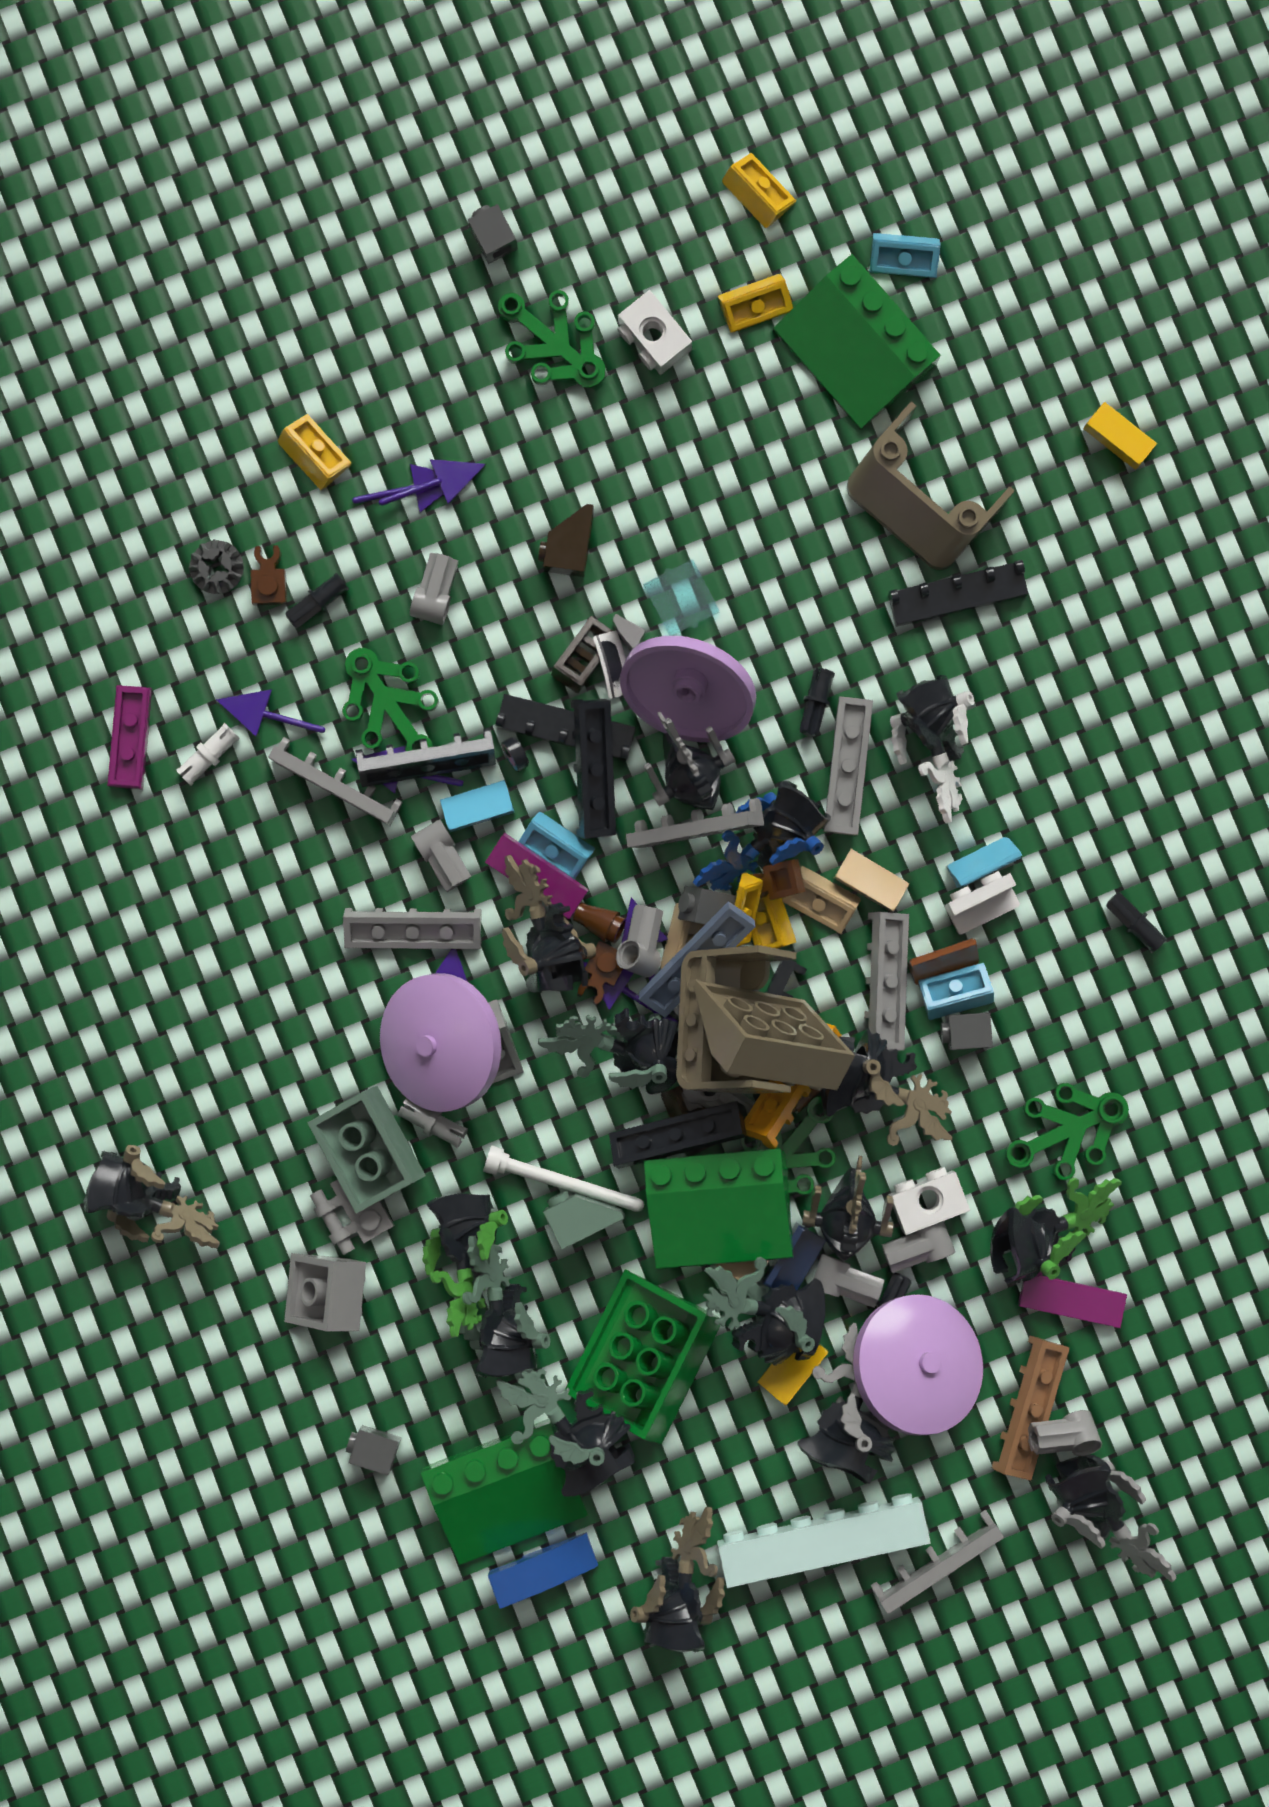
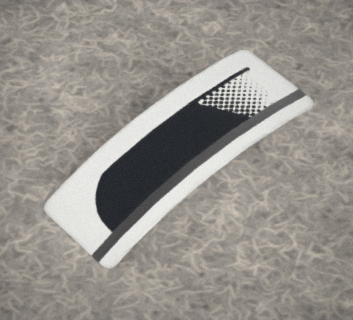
M611 631L594 636L593 640L602 665L608 697L612 699L622 696L620 674L626 657L617 631Z

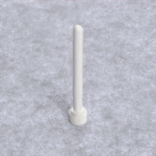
M492 1145L490 1147L484 1172L496 1175L497 1172L504 1174L507 1171L635 1212H639L644 1208V1202L639 1198L509 1158L510 1154L503 1153L504 1149Z

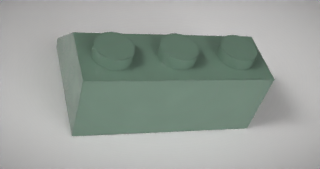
M378 1086L357 1094L307 1122L356 1214L426 1176Z

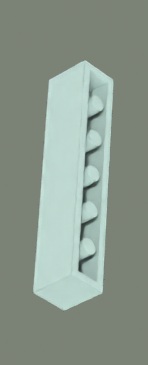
M901 1494L892 1497V1502L879 1505L878 1501H870L859 1504L858 1510L845 1513L844 1508H838L824 1512L825 1517L811 1520L810 1516H801L791 1519V1525L777 1527V1523H769L758 1526L755 1533L744 1535L742 1530L726 1533L723 1535V1540L717 1541L726 1586L730 1588L931 1544L922 1502L919 1497L912 1498V1494Z

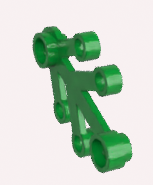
M556 290L549 296V307L553 311L555 333L525 309V303L521 296L516 293H508L501 297L498 303L501 318L508 323H521L545 343L524 346L518 341L510 342L505 349L506 358L510 363L519 364L524 360L562 357L570 364L550 368L545 363L535 364L531 369L534 383L546 385L549 381L574 379L580 386L592 388L603 381L606 368L603 360L594 354L592 331L595 327V320L591 313L586 311L580 312L574 320L575 328L580 333L581 354H579L569 345L566 313L569 307V298L564 291ZM556 297H562L565 300L564 305L560 307L555 306L552 302ZM515 301L518 306L514 311H509L505 308L507 302ZM587 318L591 321V324L587 328H582L578 324L579 320ZM513 348H519L522 354L517 358H513L509 355V352ZM586 365H592L595 368V372L591 375H586L582 369ZM544 369L548 372V375L544 379H538L535 376L536 371Z
M357 648L351 651L345 661V668L348 675L352 678L349 700L342 708L344 717L350 722H357L363 717L364 710L361 706V701L366 683L374 693L368 728L361 736L363 745L370 750L378 749L382 745L381 729L386 710L407 741L406 751L413 750L414 744L420 742L419 739L425 738L428 748L434 747L432 741L427 736L416 732L396 702L420 706L424 711H433L439 703L436 693L432 690H424L420 693L387 687L378 676L399 677L403 682L412 684L419 678L420 672L418 667L412 662H405L400 665L379 661L376 654L368 648ZM362 658L368 661L367 668L358 670L356 662ZM407 667L415 669V675L410 679L403 677V671ZM426 695L434 697V703L429 707L422 704V698ZM352 705L359 707V713L355 717H349L347 714V709ZM370 733L378 735V741L374 745H369L366 742V737Z
M1069 1083L1058 1084L1054 1089V1096L1060 1103L1074 1102L1092 1109V1111L1082 1116L1046 1105L1039 1098L1032 1097L1027 1099L1023 1105V1110L1028 1117H1042L1059 1123L1061 1126L1028 1142L1023 1140L1010 1142L1005 1150L1006 1160L1012 1166L1018 1168L1026 1167L1033 1161L1034 1154L1068 1138L1061 1159L1053 1166V1172L1057 1178L1069 1180L1075 1174L1074 1164L1086 1129L1098 1124L1094 1142L1085 1149L1084 1158L1091 1165L1102 1164L1106 1159L1105 1148L1113 1126L1120 1125L1128 1116V1103L1122 1095L1115 1092H1107L1100 1097H1096L1076 1090ZM1065 1086L1071 1091L1070 1097L1066 1100L1062 1099L1059 1095L1060 1089ZM1033 1101L1038 1102L1040 1105V1111L1037 1114H1031L1028 1109L1029 1104ZM1108 1103H1113L1116 1106V1113L1112 1116L1107 1115L1105 1112V1106ZM1016 1147L1023 1148L1025 1153L1024 1157L1020 1160H1016L1013 1157V1150ZM1094 1148H1097L1101 1153V1157L1097 1161H1092L1089 1157L1090 1151ZM1063 1163H1067L1070 1167V1172L1066 1176L1060 1175L1058 1171L1059 1166Z
M816 1096L807 1105V1116L783 1145L781 1130L776 1136V1140L779 1143L776 1149L781 1148L786 1154L787 1169L809 1166L829 1168L836 1161L835 1153L827 1147L820 1148L817 1152L794 1154L818 1123H827L833 1118V1116H826L825 1114L817 1116L814 1113L815 1105L821 1103V1096ZM745 1137L740 1138L741 1146L745 1151H756L761 1145V1140L757 1139V1144L750 1148L744 1143ZM828 1151L832 1157L831 1161L828 1164L820 1163V1153ZM799 1174L794 1180H788L789 1193L797 1192L801 1195H807L814 1188V1181L807 1174ZM801 1178H807L810 1181V1187L805 1191H801L797 1187V1182Z

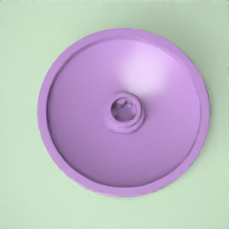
M661 636L638 644L628 654L620 674L622 694L634 713L653 728L667 733L657 715L660 711L665 719L669 718L672 720L680 738L687 741L710 742L705 731L709 726L713 728L719 741L737 735L748 725L756 705L755 686L744 667L720 648L690 637Z
M436 973L424 975L402 985L394 993L386 1006L380 1028L382 1058L391 1080L408 1100L427 1110L447 1112L473 1104L488 1091L497 1075L500 1064L501 1036L498 1022L491 1006L473 985L460 977L450 974Z
M908 1295L889 1300L869 1315L856 1339L853 1368L859 1393L872 1414L889 1428L900 1433L915 1436L941 1433L961 1422L974 1406L983 1378V1359L980 1345L973 1329L964 1316L945 1301L928 1295Z

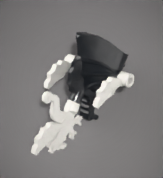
M939 675L936 677L937 680H924L905 692L903 689L897 692V697L903 704L906 712L892 716L890 723L893 728L891 731L893 750L897 755L900 765L907 763V740L905 737L907 726L918 735L923 746L930 750L935 767L931 762H924L919 765L918 769L921 776L929 774L935 784H939L936 789V799L939 811L943 816L945 824L952 822L951 809L954 812L959 811V805L963 799L962 794H958L956 787L962 786L960 777H955L953 771L958 769L954 765V761L961 759L964 749L963 747H957L955 737H959L961 745L968 744L966 710L969 706L974 705V697L970 691L953 696L947 676Z

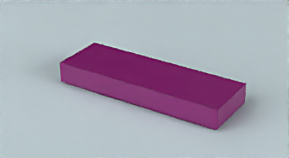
M116 686L108 787L143 790L152 699L151 688Z
M504 833L485 863L507 878L509 877L505 872V856L511 855L518 867L522 865V860L526 859L530 864L537 865L541 871L536 873L539 876L538 883L540 884L541 879L546 878V883L549 885L548 888L544 889L543 894L545 896L552 895L550 899L552 904L561 902L564 906H569L570 911L565 912L563 915L570 919L589 889Z
M1040 1275L1022 1283L1018 1306L1121 1328L1127 1294L1057 1278L1049 1279L1047 1276Z

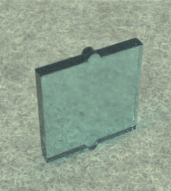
M693 559L672 570L667 568L664 574L643 584L669 636H674L691 626L697 628L699 622L720 612Z

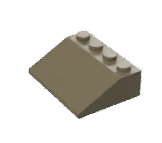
M696 980L693 987L710 1052L721 1065L720 1068L724 1073L736 1078L740 1077V1075L753 1077L763 1082L774 1080L791 1086L795 1084L806 1085L814 1090H822V1088L838 1090L855 1055L805 1000Z

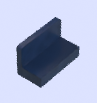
M796 1222L792 1229L794 1258L774 1260L762 1279V1283L769 1288H776L781 1284H792L798 1290L826 1240Z

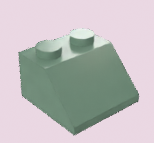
M567 1191L548 1199L547 1203L549 1206L543 1211L561 1250L623 1220L625 1217L622 1208L577 1193L569 1196Z

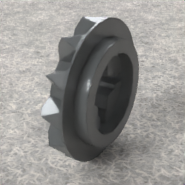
M213 539L207 543L200 544L199 548L191 554L189 571L193 582L203 591L211 594L226 593L232 590L241 580L244 570L243 559L239 551L230 543ZM221 556V564L229 572L216 571L211 576V569L204 561L215 562Z

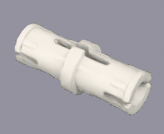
M224 723L204 744L200 742L196 746L198 750L176 771L192 786L193 782L212 764L216 766L220 762L218 758L240 738Z

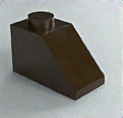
M584 505L549 531L547 542L541 541L538 561L544 562L545 572L585 577L594 505Z

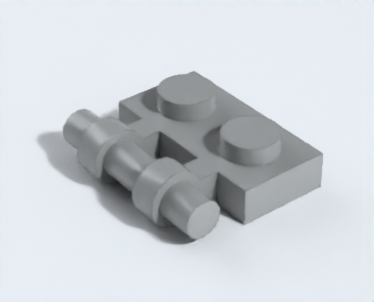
M338 1179L330 1184L337 1195L334 1198L327 1200L322 1189L310 1195L316 1206L313 1210L318 1218L322 1217L331 1233L329 1235L333 1245L337 1243L343 1255L355 1249L348 1237L355 1232H358L361 1240L365 1243L395 1226L381 1201L356 1214ZM341 1205L352 1222L345 1227L342 1226L334 1212V1209Z

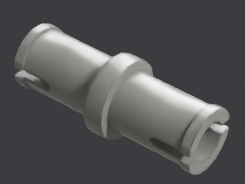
M407 1098L404 1100L403 1104L405 1105L400 1107L397 1114L398 1117H402L424 1129L423 1133L428 1136L434 1134L456 1148L462 1143L461 1138L464 1139L468 1128L462 1127L441 1116L442 1112L424 1109Z

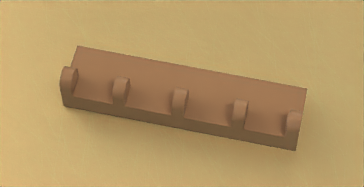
M1030 1335L1028 1342L1032 1344V1349L1027 1366L1021 1365L1019 1372L1024 1374L1018 1397L1017 1399L1011 1398L1010 1405L1015 1408L1008 1432L1002 1431L1000 1436L1001 1439L1005 1440L999 1461H993L991 1467L1002 1474L1026 1480H1032L1039 1454L1036 1455L1030 1449L1028 1427L1033 1422L1049 1421L1069 1352V1347Z

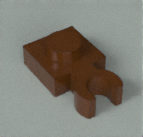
M278 545L273 546L274 554L270 559L262 557L263 552L260 546L255 547L254 556L260 564V570H251V598L254 606L287 604L286 570L276 569V565L279 564L282 557Z
M798 859L764 866V874H750L763 880L760 899L768 894L770 900H775L806 892Z
M599 941L596 946V956L590 958L585 967L588 975L591 976L590 980H588V986L582 987L581 984L577 996L582 997L586 989H594L597 992V996L593 1004L596 1006L603 999L604 983L614 987L623 971V968H620L616 961L617 949L602 941Z

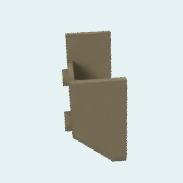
M911 401L877 439L850 475L847 483V492L854 502L928 566L936 570H944L949 568L1008 502L1015 490L1009 486L988 511L976 502L963 501L957 504L949 514L897 470L907 457L908 449L906 442L898 433L912 418L916 405Z
M753 945L696 950L689 952L685 956L681 966L676 1069L677 1081L682 1088L694 1091L744 1094L791 1093V1085L763 1082L753 1077L742 1075L736 1078L727 1075L721 1070V1065L710 1052L693 986L697 980L747 990H759L766 985L769 979L770 962L796 960V952Z

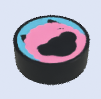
M510 737L501 742L502 749L516 772L529 766L528 757L516 738Z

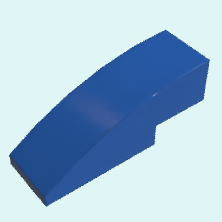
M585 1532L526 1554L517 1561L492 1569L488 1573V1578L498 1606L501 1609L562 1584L599 1566L588 1534Z

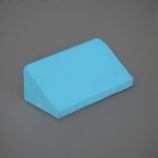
M873 233L869 271L873 273L936 278L941 246L940 239Z
M505 780L440 800L449 832L515 813Z
M538 812L531 820L518 841L574 880L595 850L593 846L542 812Z
M1003 837L950 863L947 869L956 887L960 889L1020 859L1022 854L1009 838Z
M984 963L918 980L929 1020L994 1002V991Z

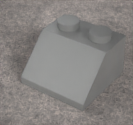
M291 1253L284 1322L323 1331H359L366 1262L339 1257Z

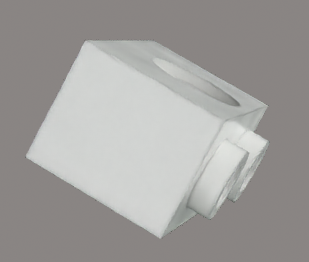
M650 290L618 314V324L620 325L617 328L618 332L629 345L632 342L635 343L641 351L638 354L641 361L649 370L655 368L661 375L692 350V340ZM654 328L659 330L662 336L656 341H649L643 336L644 332Z
M945 1167L926 1173L927 1180L914 1184L913 1179L894 1186L895 1192L888 1194V1196H893V1209L901 1230L905 1235L970 1211L955 1171L947 1172ZM925 1190H933L937 1197L935 1205L929 1209H924L919 1204V1196Z

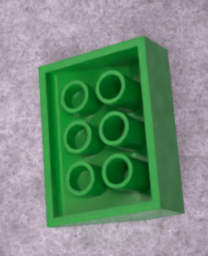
M853 254L829 272L773 328L774 332L860 430L937 366L941 356Z
M781 1148L644 1160L646 1199L656 1269L753 1262L758 1257L766 1260L794 1258L787 1156Z
M625 1269L565 1390L570 1388L568 1395H571L576 1400L578 1391L594 1389L593 1397L586 1400L589 1407H596L602 1404L605 1414H610L611 1411H614L617 1417L622 1416L624 1418L625 1424H630L631 1428L628 1431L643 1440L662 1444L721 1326L720 1324H715V1319L719 1317L712 1314V1317L708 1316L706 1310Z
M550 1419L534 1424L533 1434L528 1439H524L521 1444H514L511 1441L513 1433L423 1467L421 1471L422 1479L459 1565L588 1516L581 1495L569 1497L562 1495L561 1489L565 1483L566 1473L563 1468L556 1467V1463L551 1457L552 1448L549 1436L554 1435L556 1427ZM525 1428L520 1429L518 1431L523 1433L525 1431Z

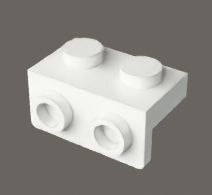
M997 871L981 879L983 886L972 892L969 886L950 894L952 902L944 906L958 934L962 935L1019 907L1020 903L1012 887L1016 886V883L1011 873L1002 877L1000 872Z

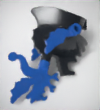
M783 781L778 786L777 796L773 792H769L763 798L756 797L761 801L762 811H764V826L753 827V836L755 838L739 853L737 852L740 842L738 836L733 831L726 830L721 836L725 842H729L724 853L726 860L718 859L716 862H710L707 867L700 870V874L694 879L693 883L698 887L710 881L712 884L710 888L713 891L717 889L728 891L732 888L729 883H733V879L738 877L736 881L740 883L742 873L750 870L754 874V869L758 865L763 870L764 866L775 865L783 860L795 857L802 851H809L812 855H817L823 850L824 845L815 835L821 829L824 830L827 823L831 820V816L828 813L823 816L819 812L821 806L798 790L796 784L790 781ZM750 799L744 805L739 806L736 813L750 811ZM758 856V861H757V863H756V862L749 863L750 861L754 860V859Z

